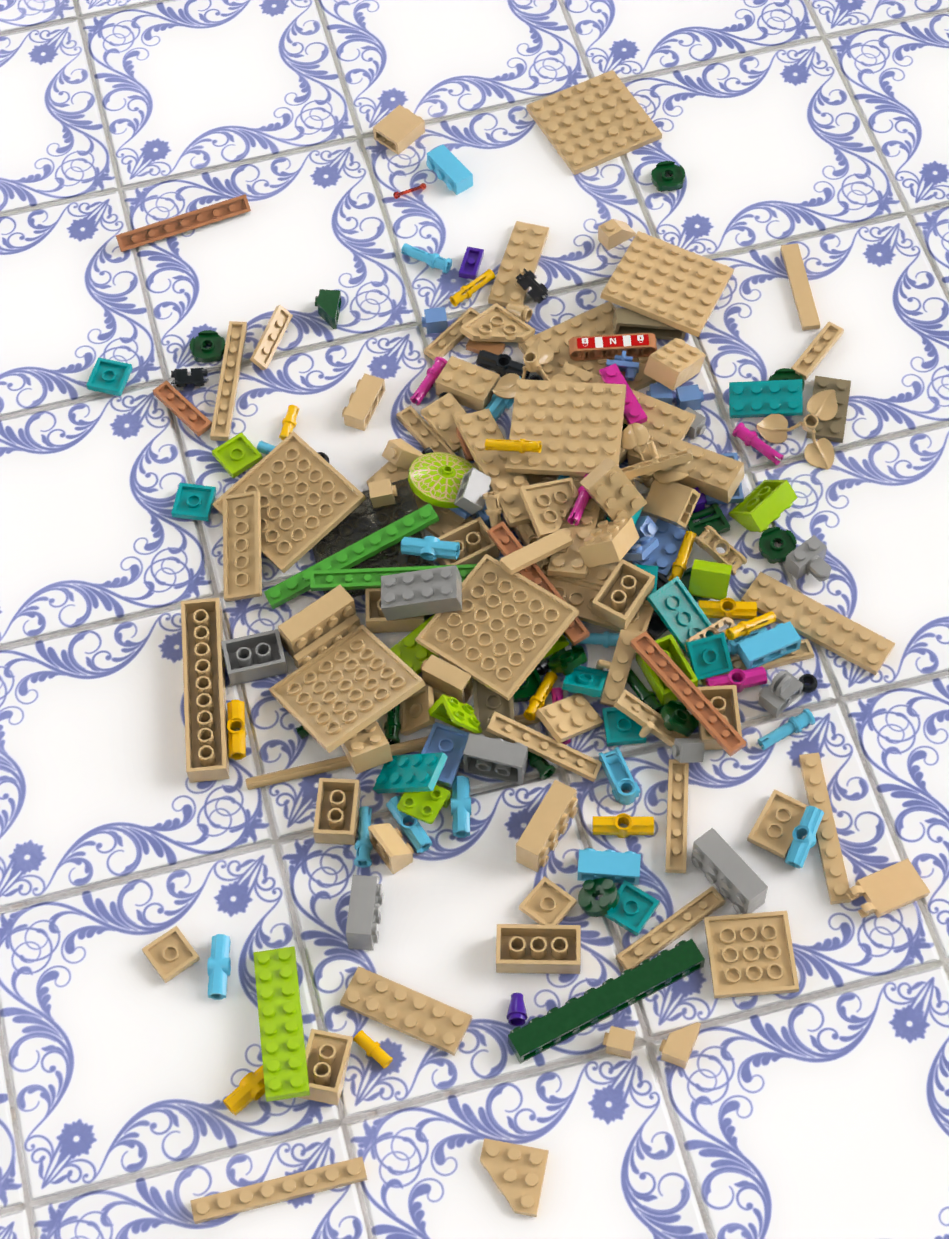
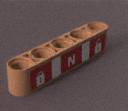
M653 333L576 336L568 341L570 358L575 361L615 359V355L622 356V351H626V356L633 358L649 357V355L657 351L656 336Z

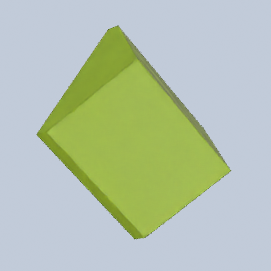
M694 559L689 593L692 596L715 600L726 598L732 565Z

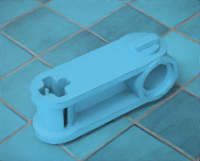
M615 747L613 751L604 754L602 752L599 753V760L602 762L601 766L611 785L615 800L623 805L633 803L636 797H639L641 791L637 782L634 781L620 749ZM623 790H629L630 792H629V793H624V792H622V791H623Z

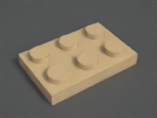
M449 392L423 408L420 414L455 453L462 447L454 420L456 416L467 413Z
M581 693L539 708L535 713L558 744L598 728L604 722Z
M774 789L752 828L747 841L784 859L794 839L792 836L793 830L800 824L808 805Z

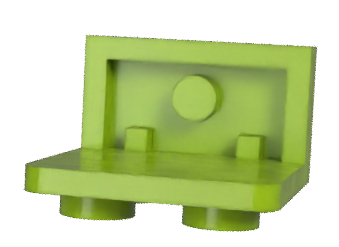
M442 694L428 710L430 716L458 729L463 727L476 734L482 733L480 722L476 718L472 706L467 703L463 704L454 697Z
M435 785L433 791L404 792L397 804V809L427 824H432L441 808H448L451 803L450 791Z

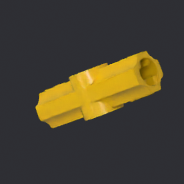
M724 598L721 601H698L699 607L707 618L722 619L728 617L733 620L757 617L756 602H740L732 598Z
M231 700V702L227 703L229 758L241 760L246 757L245 703L240 700Z
M625 813L617 816H593V835H616L619 838H627L630 835H654V817H631ZM626 824L627 827L621 828L619 825Z
M263 1065L255 1072L248 1073L240 1081L239 1086L223 1100V1103L235 1116L251 1101H256L265 1094Z

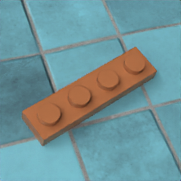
M167 380L153 390V394L198 437L212 427V422Z

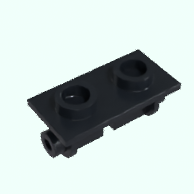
M524 268V275L520 273L516 277L517 283L524 290L531 287L532 289L527 294L535 303L538 302L540 304L544 300L543 296L548 298V289L544 284H539L535 280L537 277L531 270L527 271Z
M187 368L174 369V371H171V378H175V380L171 384H176V387H186L187 384L204 386V383L209 381V379H205V376H208V371L204 368H191V375H188Z

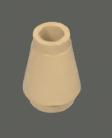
M509 303L505 308L524 322H529L532 317L533 311L529 306Z

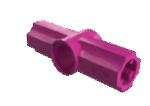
M761 666L747 670L733 669L729 674L706 678V685H736L737 693H740L744 688L767 684L768 680L765 668Z

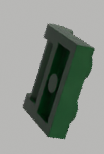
M714 503L706 509L692 513L687 524L688 530L696 533L699 537L707 525L714 528L718 534L730 531V525L719 505ZM713 514V516L693 523L694 520Z

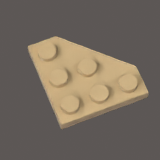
M496 303L462 325L460 333L472 341L523 343L535 335V329Z
M572 477L520 487L519 493L538 539L559 530L578 494Z
M484 1138L480 1162L492 1177L495 1185L504 1195L515 1213L537 1217L549 1150Z

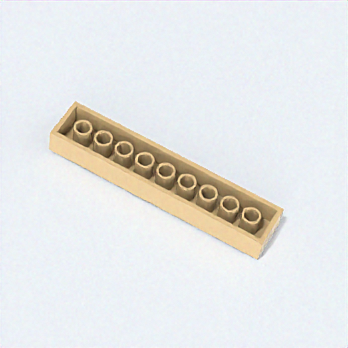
M208 598L181 601L186 772L190 783L229 779L225 667L221 643L223 641V622L220 599Z

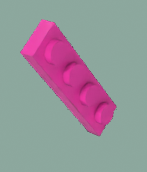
M616 363L600 369L599 374L604 383L626 384L624 417L628 424L647 422V415Z

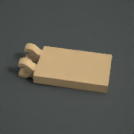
M907 858L857 880L856 885L850 888L851 892L847 893V896L851 901L861 896L865 898L867 903L862 904V909L858 910L862 918L873 913L879 918L928 896L930 890Z

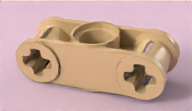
M709 525L705 527L704 532L699 537L696 536L694 538L696 544L718 563L732 565L731 575L733 576L742 564L745 565L747 563L744 555L733 548ZM722 547L725 553H718L716 548Z

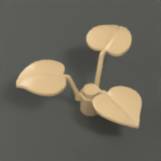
M541 337L524 354L525 366L522 367L523 374L521 379H525L527 370L532 373L539 370L546 381L573 382L570 377L564 374H556L552 380L547 377L541 366H545L553 360L554 352ZM514 373L504 375L499 379L492 392L500 398L514 399L517 379H520L519 375Z
M824 390L813 395L807 402V411L810 414L805 416L803 422L800 421L790 428H787L788 421L783 415L770 414L756 425L759 434L766 441L779 444L786 441L787 432L802 426L805 431L812 433L813 441L804 450L805 460L814 467L825 470L830 469L834 462L833 445L826 438H820L816 442L815 429L819 419L821 421H828L835 417L838 410L835 390Z
M632 423L622 431L621 447L625 450L636 448L641 462L645 460L639 446H645L650 439L647 428L640 423ZM675 465L670 470H658L650 476L645 477L641 475L640 478L636 477L635 480L639 481L640 484L644 483L646 487L650 488L654 480L667 484L684 479L689 476V473L685 466Z

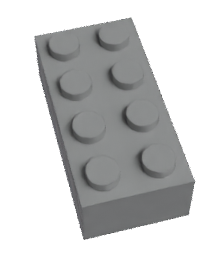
M452 565L381 576V610L386 620L462 610V577L457 566Z
M713 828L694 841L691 857L693 865L705 873L707 880L719 888L720 894L733 903L734 909L739 914L753 913L765 903L768 886Z

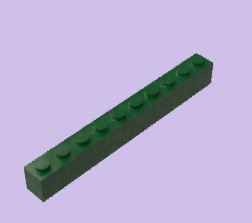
M693 939L688 941L682 940L675 945V948L669 951L667 949L661 951L656 958L642 961L637 968L623 971L616 979L610 978L606 980L602 986L587 990L579 998H571L565 1003L566 1005L560 1008H552L547 1012V1015L541 1018H533L528 1022V1025L522 1028H514L508 1035V1043L521 1064L703 968L705 958Z

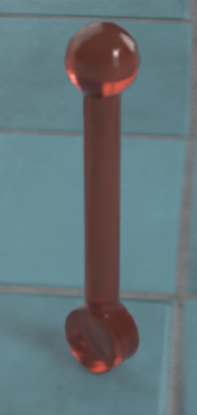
M421 183L420 186L402 192H394L393 196L395 199H398L401 195L419 189L424 190L426 189V184Z

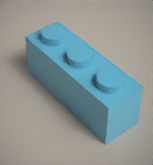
M444 144L427 153L426 164L428 168L433 170L437 177L446 183L449 190L458 195L473 186V174Z
M790 621L784 624L780 623L773 629L764 630L752 638L743 639L738 643L737 654L747 669L756 668L800 649L801 637Z
M592 848L579 849L577 880L586 881L589 879L606 878L611 879L614 883L623 884L626 880L632 885H639L641 854H636L633 851L620 853L614 850L596 851Z

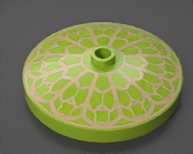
M444 452L427 453L415 459L411 464L408 482L412 491L425 502L442 508H459L454 502L463 476L473 467L477 468L466 459L454 454Z

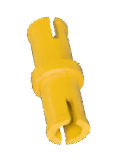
M295 405L288 406L286 417L282 420L283 426L279 435L281 440L288 437L292 433L293 428L296 427V418L300 409Z
M363 1030L359 1031L353 1038V1041L366 1051V1055L377 1061L383 1069L387 1068L393 1061V1058L380 1047V1044L374 1042Z

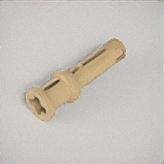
M491 491L482 495L486 502L487 509L485 512L489 516L491 528L502 522L500 515L502 507L499 505L498 497L500 494L498 491Z

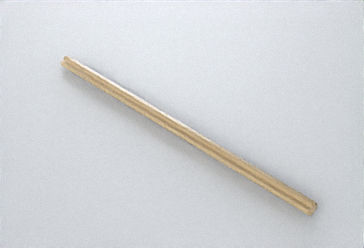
M523 714L515 716V721L523 725L541 722L537 716L532 721L527 720ZM465 728L459 729V730H462V731H466V732L475 734L474 732L469 731V730H467V729H465ZM428 736L390 745L392 756L422 750ZM346 755L250 777L246 779V786L248 790L350 767L351 764Z

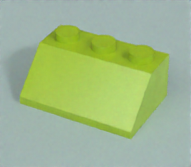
M764 480L744 498L743 502L739 503L728 514L750 532H763L768 529V525L772 521L777 520L785 509L790 508L798 497L788 480Z

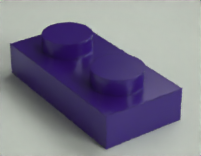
M467 246L459 270V277L476 279L484 256V249Z

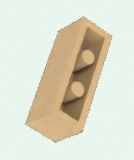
M364 373L362 379L358 380L356 391L351 394L347 407H344L342 412L345 425L365 431L385 392L384 379Z

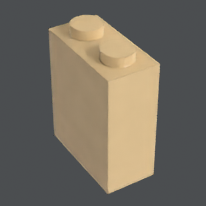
M401 105L397 106L373 127L374 139L398 155L425 133L424 120Z
M654 480L645 499L647 504L644 505L642 511L654 518L686 528L701 494L693 488L676 482L662 484Z
M432 654L428 660H424L421 665L422 679L425 683L464 703L469 701L473 695L471 674Z

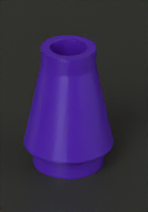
M521 993L511 994L506 1018L512 1026H522L528 1018L523 994Z

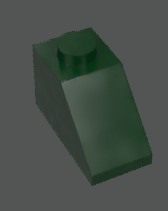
M320 289L319 295L315 297V307H318V314L333 329H337L342 303L341 291Z

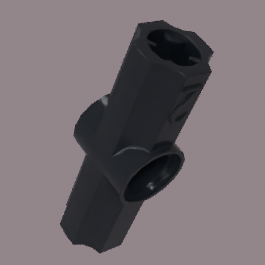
M480 350L476 360V365L496 371L497 374H500V377L514 373L522 378V367L525 365L511 360V357L507 354L496 355ZM528 370L526 371L525 380H528L531 372Z

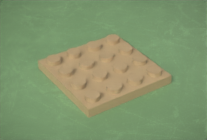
M787 911L704 917L714 999L799 992Z

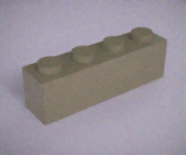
M616 308L612 320L614 334L653 333L656 339L674 340L675 338L684 340L686 334L684 331L626 308Z

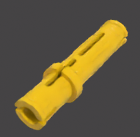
M488 269L468 285L462 286L457 293L450 296V302L457 306L463 300L471 298L473 293L495 278L494 272Z
M486 438L485 450L540 453L542 442L521 438L520 440Z
M685 531L677 558L672 564L673 569L668 579L669 581L676 576L681 580L683 573L687 569L686 564L695 542L694 538L697 536L696 533L689 531L688 534V531Z
M769 611L751 620L741 621L736 626L726 629V637L729 640H734L740 636H747L754 630L775 623L776 615L774 612Z
M554 672L546 673L535 695L530 698L529 706L523 713L527 720H535L537 710L544 707L545 699L558 679Z

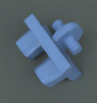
M622 351V356L615 355L614 360L607 359L606 367L616 363L619 370L625 372V380L634 381L636 374L639 373V362H632L633 357L626 356V351Z

